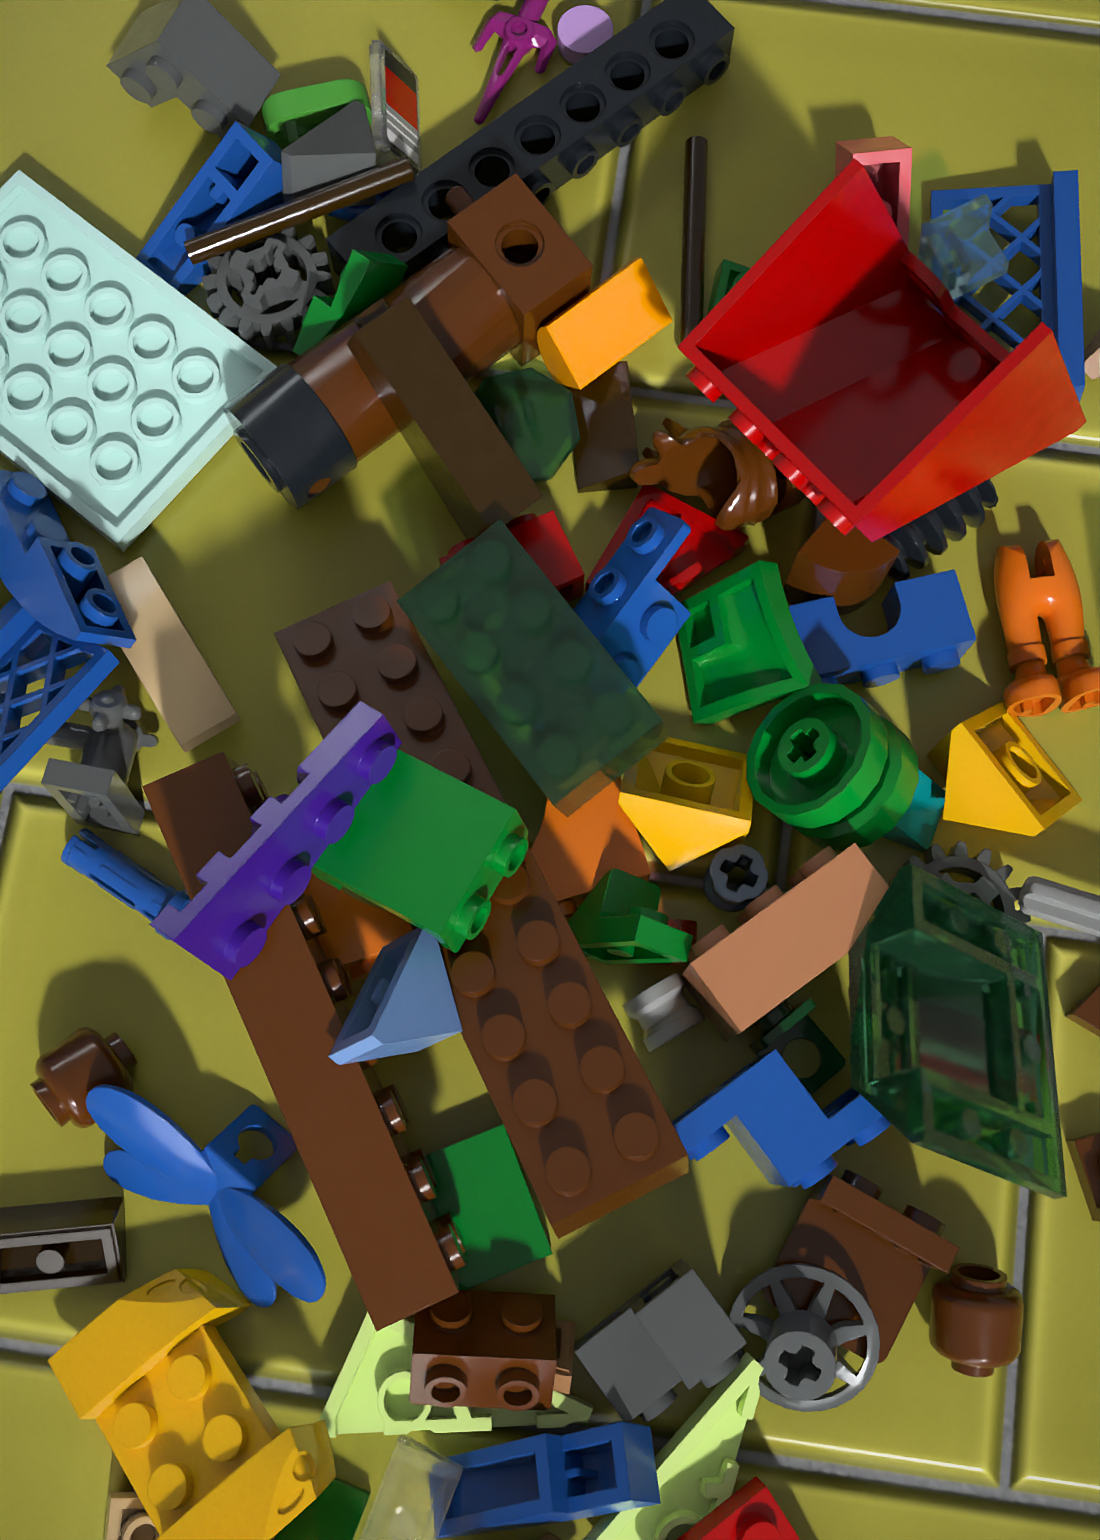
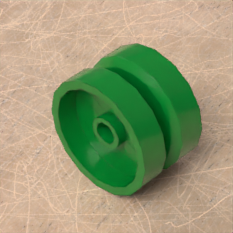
M817 683L794 691L774 706L757 728L747 753L746 780L754 799L770 812L794 827L822 849L831 846L833 850L843 852L854 843L859 848L869 846L895 827L910 807L919 781L918 755L909 738L894 724L880 716L878 711L860 695L842 684Z

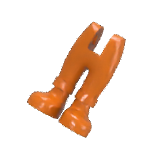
M1046 540L1038 543L1035 551L1036 578H1030L1026 555L1021 545L999 546L996 548L994 562V588L1008 652L1006 659L1009 670L1012 673H1016L1014 681L1005 688L1003 693L1007 713L1017 717H1037L1050 713L1058 705L1062 713L1076 712L1099 706L1100 666L1092 667L1088 662L1091 654L1084 635L1083 606L1080 589L1074 569L1060 540ZM1038 616L1042 618L1045 624L1050 644L1052 667L1056 669L1057 678L1052 674H1048L1045 667L1048 660L1045 647L1042 644Z

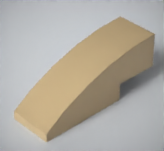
M141 556L108 575L107 578L137 639L131 648H121L185 753L239 722L241 720L144 558Z

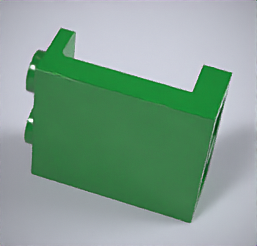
M397 749V757L389 774L381 782L371 785L354 809V818L348 831L339 841L328 845L312 867L311 872L317 878L338 890H341L344 886L434 936L443 947L457 953L466 939H474L483 929L491 911V901L489 900L504 876L507 878L511 877L522 864L528 850V839H526L528 830L515 808Z

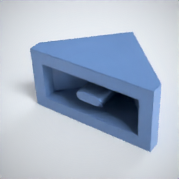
M416 928L381 948L328 1055L330 1059L338 1065L417 1052L463 1031L438 940L434 936L420 928Z

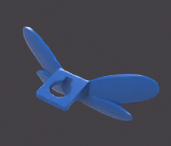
M104 1084L95 1086L89 1091L85 1101L89 1114L99 1128L121 1147V1149L108 1152L103 1160L104 1170L112 1181L128 1191L149 1199L176 1204L208 1205L215 1235L225 1264L239 1289L256 1306L265 1308L275 1302L277 1284L292 1296L308 1303L316 1302L322 1298L326 1288V1276L314 1248L285 1216L254 1195L297 1150L295 1141L287 1130L260 1107L253 1104L247 1107L201 1150L190 1136L169 1116L132 1091ZM253 1130L266 1135L273 1145L272 1156L262 1160L251 1158L246 1164L235 1156L240 1149L238 1143L239 1134Z

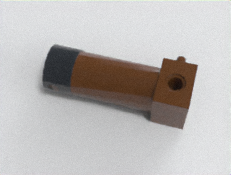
M515 173L477 201H474L463 186H456L449 190L445 197V204L455 216L447 221L448 250L377 300L386 298L392 307L409 296L467 383L508 353L512 355L521 368L540 355L537 344L538 329L590 292L592 263ZM359 314L290 363L281 364L223 406L224 413L234 429L233 434L252 464L266 482L277 493L280 492L298 510L354 470L359 461L400 432L347 346L352 335L359 330L353 321Z

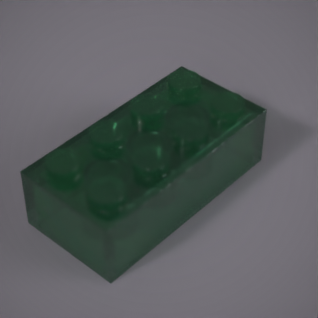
M501 519L396 601L553 806L566 817H569L670 737L659 715Z

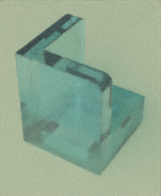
M983 194L921 225L918 259L939 278L949 291L952 299L1005 275L1008 271L1009 261L989 231L993 204L987 194Z

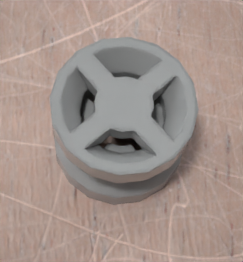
M678 973L665 978L622 1005L628 1018L638 1020L643 1028V1043L649 1053L705 1019L700 1008L690 1005L683 995L685 983Z

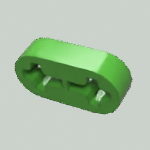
M339 79L273 94L265 100L261 107L266 136L274 140L280 148L284 149L354 100L365 105L370 126L373 122V112L368 92L359 81Z

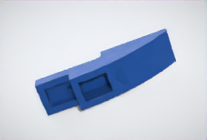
M0 469V578L6 588L33 618L59 635L75 641L131 648L137 639L94 548L78 542H70L46 487L39 479L26 472H11Z

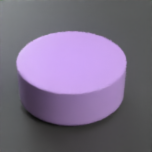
M580 5L566 11L558 22V50L563 58L572 64H575L613 37V23L610 17L603 10L595 6Z

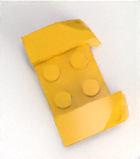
M173 1269L121 1297L47 1361L79 1419L96 1420L160 1536L156 1540H271L309 1506L336 1478L330 1437L325 1420L289 1427L280 1433L216 1329V1326L243 1313L251 1304L238 1292L206 1270Z

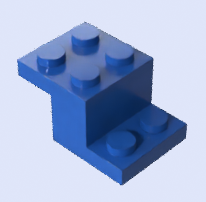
M774 1049L756 1057L671 1123L687 1151L690 1161L693 1159L699 1161L730 1137L723 1127L726 1124L770 1184L787 1187L793 1186V1188L801 1184L804 1189H807L836 1168L838 1163L832 1154L845 1145L847 1147L855 1142L859 1147L863 1146L886 1130L893 1123L886 1112L901 1102L902 1099L887 1079L880 1077L857 1082L821 1110L778 1051Z

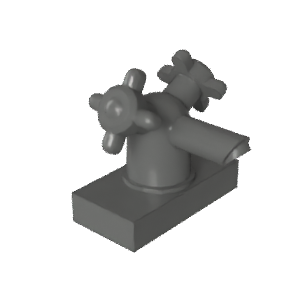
M115 685L111 690H102L92 697L89 696L78 707L81 711L90 712L92 718H94L92 726L65 722L45 743L80 750L82 753L78 763L49 758L41 784L77 824L139 835L145 811L132 795L127 784L136 751L140 750L143 746H156L159 738L154 734L147 733L145 726L138 720L141 718V709L136 705L128 704L124 687Z

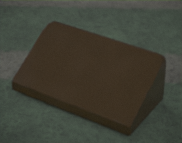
M619 361L581 390L567 386L578 493L638 488V484L628 476L629 469L633 463L639 461L628 362Z
M122 1197L0 1208V1294L125 1282L127 1277L126 1226Z

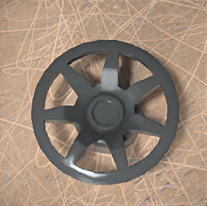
M793 1263L783 1264L763 1271L742 1288L729 1314V1319L739 1332L742 1327L767 1341L765 1352L756 1360L764 1368L758 1383L760 1395L768 1401L787 1409L802 1412L823 1411L846 1403L865 1388L873 1376L879 1360V1327L871 1306L864 1295L850 1281L838 1273L821 1266ZM803 1277L822 1282L807 1310H798L793 1295L783 1282L784 1279ZM770 1285L780 1317L773 1321L764 1315L744 1313L752 1297ZM834 1289L841 1292L854 1304L862 1320H842L832 1325H829L824 1320ZM866 1335L867 1352L862 1365L856 1372L840 1354H837L838 1346ZM743 1347L735 1352L739 1359L745 1354ZM766 1374V1377L769 1382H767L762 1376ZM835 1377L846 1382L845 1385L833 1392L826 1393L831 1388Z

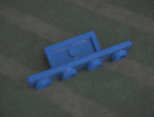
M650 507L631 526L626 539L606 566L592 579L587 592L567 619L556 628L551 641L529 671L524 673L517 681L514 691L504 704V708L539 733H542L577 686L580 685L605 707L617 714L620 712L691 615L656 580L691 532V527L683 519Z

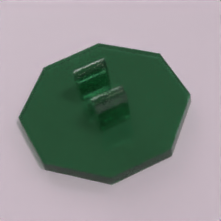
M531 367L485 377L474 392L533 481L537 483L551 480L581 439L572 392Z

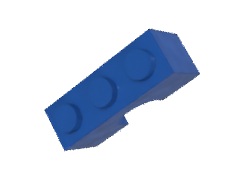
M955 569L895 582L881 603L887 622V633L876 637L861 636L849 630L840 619L833 596L789 606L796 629L806 652L821 677L822 683L846 685L862 681L863 687L873 688L897 680L900 677L899 672L922 667L924 674L940 673L959 665L961 657L976 641V635Z

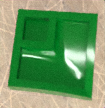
M759 560L680 602L691 613L678 631L693 723L712 725L742 712L783 700L794 691L822 683L821 677L806 652L796 629L786 600L777 563Z

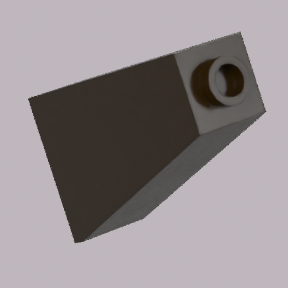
M409 296L392 307L386 298H383L368 307L353 320L359 330L352 335L347 343L348 348L466 539L478 538L494 533L543 497V494Z

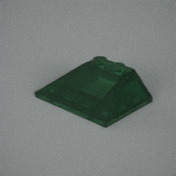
M913 864L900 868L848 952L851 1086L911 1143L1050 1198L1059 1199L1067 1197L1042 933Z

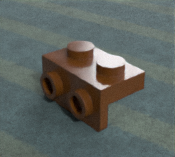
M459 1290V1293L415 1313L409 1401L412 1404L435 1405L443 1408L459 1406L501 1408L512 1411H545L550 1409L557 1363L555 1295Z

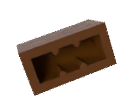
M826 518L796 555L783 587L786 600L789 604L795 605L833 596L839 616L856 611L875 596L899 555L900 550L883 537L871 542L856 527L844 536Z

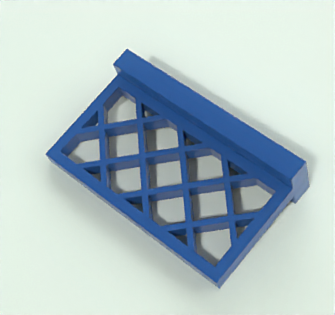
M1078 170L1053 171L1051 184L931 191V271L944 284L958 307L962 306L982 323L980 325L982 329L987 333L990 331L995 333L1013 350L1024 339L1002 320L1020 303L1038 316L1040 323L1043 322L1054 333L1080 403L1085 388ZM1037 205V219L1022 233L1000 217L1011 206ZM968 209L980 220L960 236L943 222V210ZM989 227L1010 243L992 261L971 244ZM1036 235L1038 246L1031 241ZM943 241L950 245V247L945 252L943 249ZM1019 251L1038 265V272L1024 285H1021L1001 269ZM959 254L981 270L963 288L944 274V268ZM990 278L1012 295L994 313L990 312L972 297ZM1038 287L1039 298L1032 293Z
M14 597L0 610V792L120 663L110 650L96 643L75 641L53 632L33 618ZM87 662L73 677L65 679L67 669ZM45 678L44 688L26 694L27 684ZM40 711L28 726L20 728L22 717Z

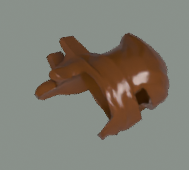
M666 417L662 424L668 432L658 429L652 435L653 446L657 451L646 447L642 452L645 459L633 463L628 473V476L638 485H660L677 494L699 496L708 510L716 517L714 524L723 530L738 531L746 525L755 526L758 522L760 523L773 515L798 505L806 497L730 420L722 421L716 427L700 426L689 429Z

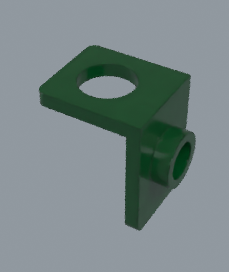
M810 997L794 1008L785 999L755 1024L762 1032V1035L751 1043L749 1047L757 1057L776 1049L783 1058V1051L792 1040L805 1039L812 1042L819 1051L820 1065L812 1076L807 1078L797 1077L808 1093L812 1095L845 1066L846 1060L809 1017L808 1013L817 1006L813 999Z

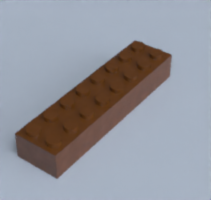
M223 751L142 786L191 900L204 887V885L199 883L196 874L218 851L231 858L244 845L252 834L253 826L250 817L269 798L258 772H252L248 763L240 766ZM303 892L295 902L285 905L267 930L265 945L259 955L249 965L241 967L232 980L225 976L224 979L377 1332L459 1293V1268L466 1265L463 1255L466 1252V1247L451 1213L448 1212L439 1217L432 1199L437 1197L434 1189L438 1187L437 1180L423 1149L419 1148L411 1152L402 1133L407 1130L406 1124L410 1122L404 1103L394 1084L385 1088L382 1087L373 1066L382 1058L338 1065L328 1057L350 1013L345 999L355 994L340 959H326L317 938L327 933L325 923L311 895L306 896Z

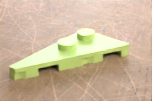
M367 1312L319 1421L325 1420L330 1438H336L338 1434L384 1432V1435H403L418 1430H431L434 1433L492 1431V1427L537 1425V1429L560 1428L568 1424L588 1423L593 1411V1404L575 1395L553 1391L551 1407L545 1411H512L501 1408L459 1406L443 1408L435 1405L412 1404L409 1401L415 1319L408 1316L376 1332Z
M748 1352L740 1359L739 1365L716 1386L655 1456L661 1504L605 1514L583 1540H677L732 1495L740 1467L736 1462L737 1453L747 1419L753 1420L760 1396L759 1377L764 1369Z

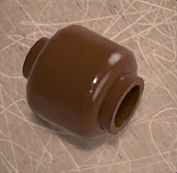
M83 1027L39 1057L35 1065L38 1079L32 1082L30 1086L60 1127H63L70 1121L76 1127L87 1128L96 1123L86 1107L85 1101L89 1091L95 1086L104 1084L117 1086L133 1092L134 1084L128 1070L138 1063L128 1046L116 1032H113L104 1039L94 1029Z
M975 1263L953 1265L950 1269V1274L942 1275L932 1285L929 1319L930 1344L940 1355L951 1360V1367L955 1371L972 1377L991 1376L994 1373V1368L1011 1364L1021 1352L1024 1311L1021 1293L1007 1282V1275L999 1269Z

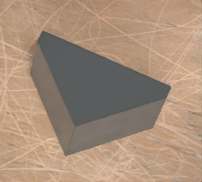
M354 100L281 151L283 203L376 168V151L364 104ZM376 195L349 206L374 205L376 203Z

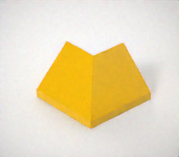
M1004 701L961 722L927 754L946 779L944 820L1034 837L1083 800L1019 718L1007 713Z
M634 729L618 804L669 872L718 847L731 848L741 844L750 829L753 809V794L746 780L747 754Z

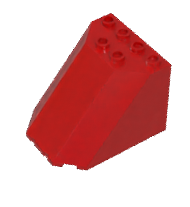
M855 158L677 346L694 364V367L686 374L687 378L713 403L724 394L737 407L728 419L771 460L782 474L801 490L844 536L856 527L871 542L882 538L1073 434L1087 422L1053 331L1041 322L1009 353L954 303L949 291L939 278L909 251L865 167Z

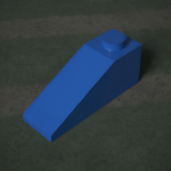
M235 121L136 259L184 296L202 282V277L212 273L207 260L195 265L192 264L184 246V241L283 204L282 149L274 140Z

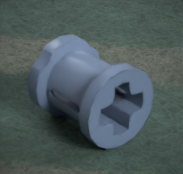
M742 844L720 850L712 859L703 880L704 893L709 902L726 912L744 910L766 887L769 875L764 865V858L754 848ZM734 866L740 867L745 871L742 881L746 885L742 884L736 892L730 891L725 887L728 879L725 873H729Z

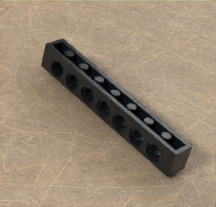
M664 0L415 175V180L401 185L327 237L326 241L334 272L340 277L343 268L348 263L352 250L356 249L393 255L408 265L401 283L448 250V220L439 218L455 216L445 204V197L449 190L456 186H463L474 201H477L495 188L488 187L487 185H499L516 173L542 205H544L554 191L573 178L580 179L587 175L600 158L617 146L622 148L630 144L639 135L642 128L660 115L668 116L676 111L683 103L685 97L702 85H711L719 80L730 64V53L735 28L708 0ZM399 248L410 249L409 251L403 253L393 252L394 250Z

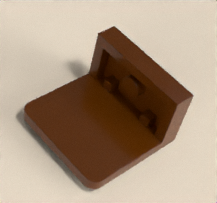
M845 1169L841 1179L835 1175L828 1174L813 1185L772 1267L783 1264L806 1263L832 1270L850 1281L864 1295L877 1320L880 1336L879 1360L877 1363L879 1364L887 1358L930 1268L948 1273L960 1247L941 1237L946 1226L945 1224L908 1204L903 1214L878 1201L883 1192L881 1187ZM803 1277L783 1280L793 1295L798 1310L808 1309L813 1296L822 1285L820 1281ZM770 1285L763 1288L762 1295L764 1299L777 1308ZM834 1289L824 1320L829 1325L842 1320H862L854 1304L841 1292ZM865 1335L841 1344V1346L864 1359L867 1352V1337Z

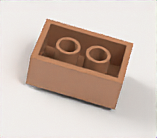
M856 843L839 855L835 853L831 846L826 847L798 869L799 872L788 880L792 889L787 893L783 894L777 884L744 908L745 911L736 918L741 924L738 929L730 934L725 926L721 924L690 948L689 965L680 977L685 983L684 986L725 1041L744 1031L906 910V907Z

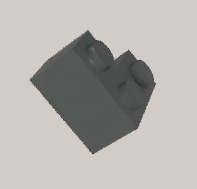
M163 0L141 12L106 65L120 78L121 86L134 99L147 103L152 108L177 97L191 110V115L198 125L210 133L217 134L220 138L226 135L235 121L247 127L250 126L281 75L208 0Z
M680 1258L574 1342V1352L624 1422L629 1423L638 1415L644 1422H648L674 1402L677 1394L673 1387L681 1380L690 1390L700 1381H702L706 1388H710L728 1376L741 1361L735 1352L747 1342L693 1268Z

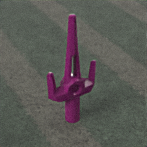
M524 0L517 15L499 11L487 18L472 46L475 52L481 51L494 32L502 38V44L474 117V122L477 125L484 123L510 76L523 56L529 53L532 48H541L535 71L538 74L544 73L557 44L550 29L538 24L549 0ZM507 53L513 54L504 73L499 75Z

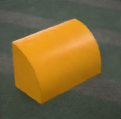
M637 257L540 327L537 331V344L542 359L554 382L581 390L673 320L642 257Z

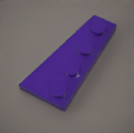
M359 701L298 766L297 782L299 786L290 795L282 794L275 798L270 796L250 817L253 826L252 834L244 845L231 858L218 851L196 874L199 883L204 885L202 890L181 912L168 904L149 925L229 980L233 979L241 967L249 965L263 949L267 939V930L284 906L295 902L305 891L311 878V869L329 844L339 841L348 831L354 818V809L371 785L381 782L391 771L397 757V749L402 742L385 716Z

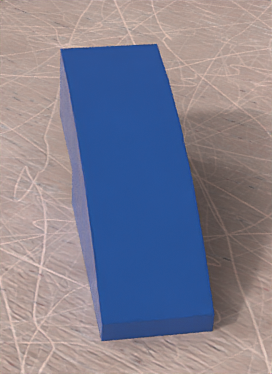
M620 1421L562 1436L544 1433L430 1461L435 1538H450L533 1527L661 1504L650 1426Z

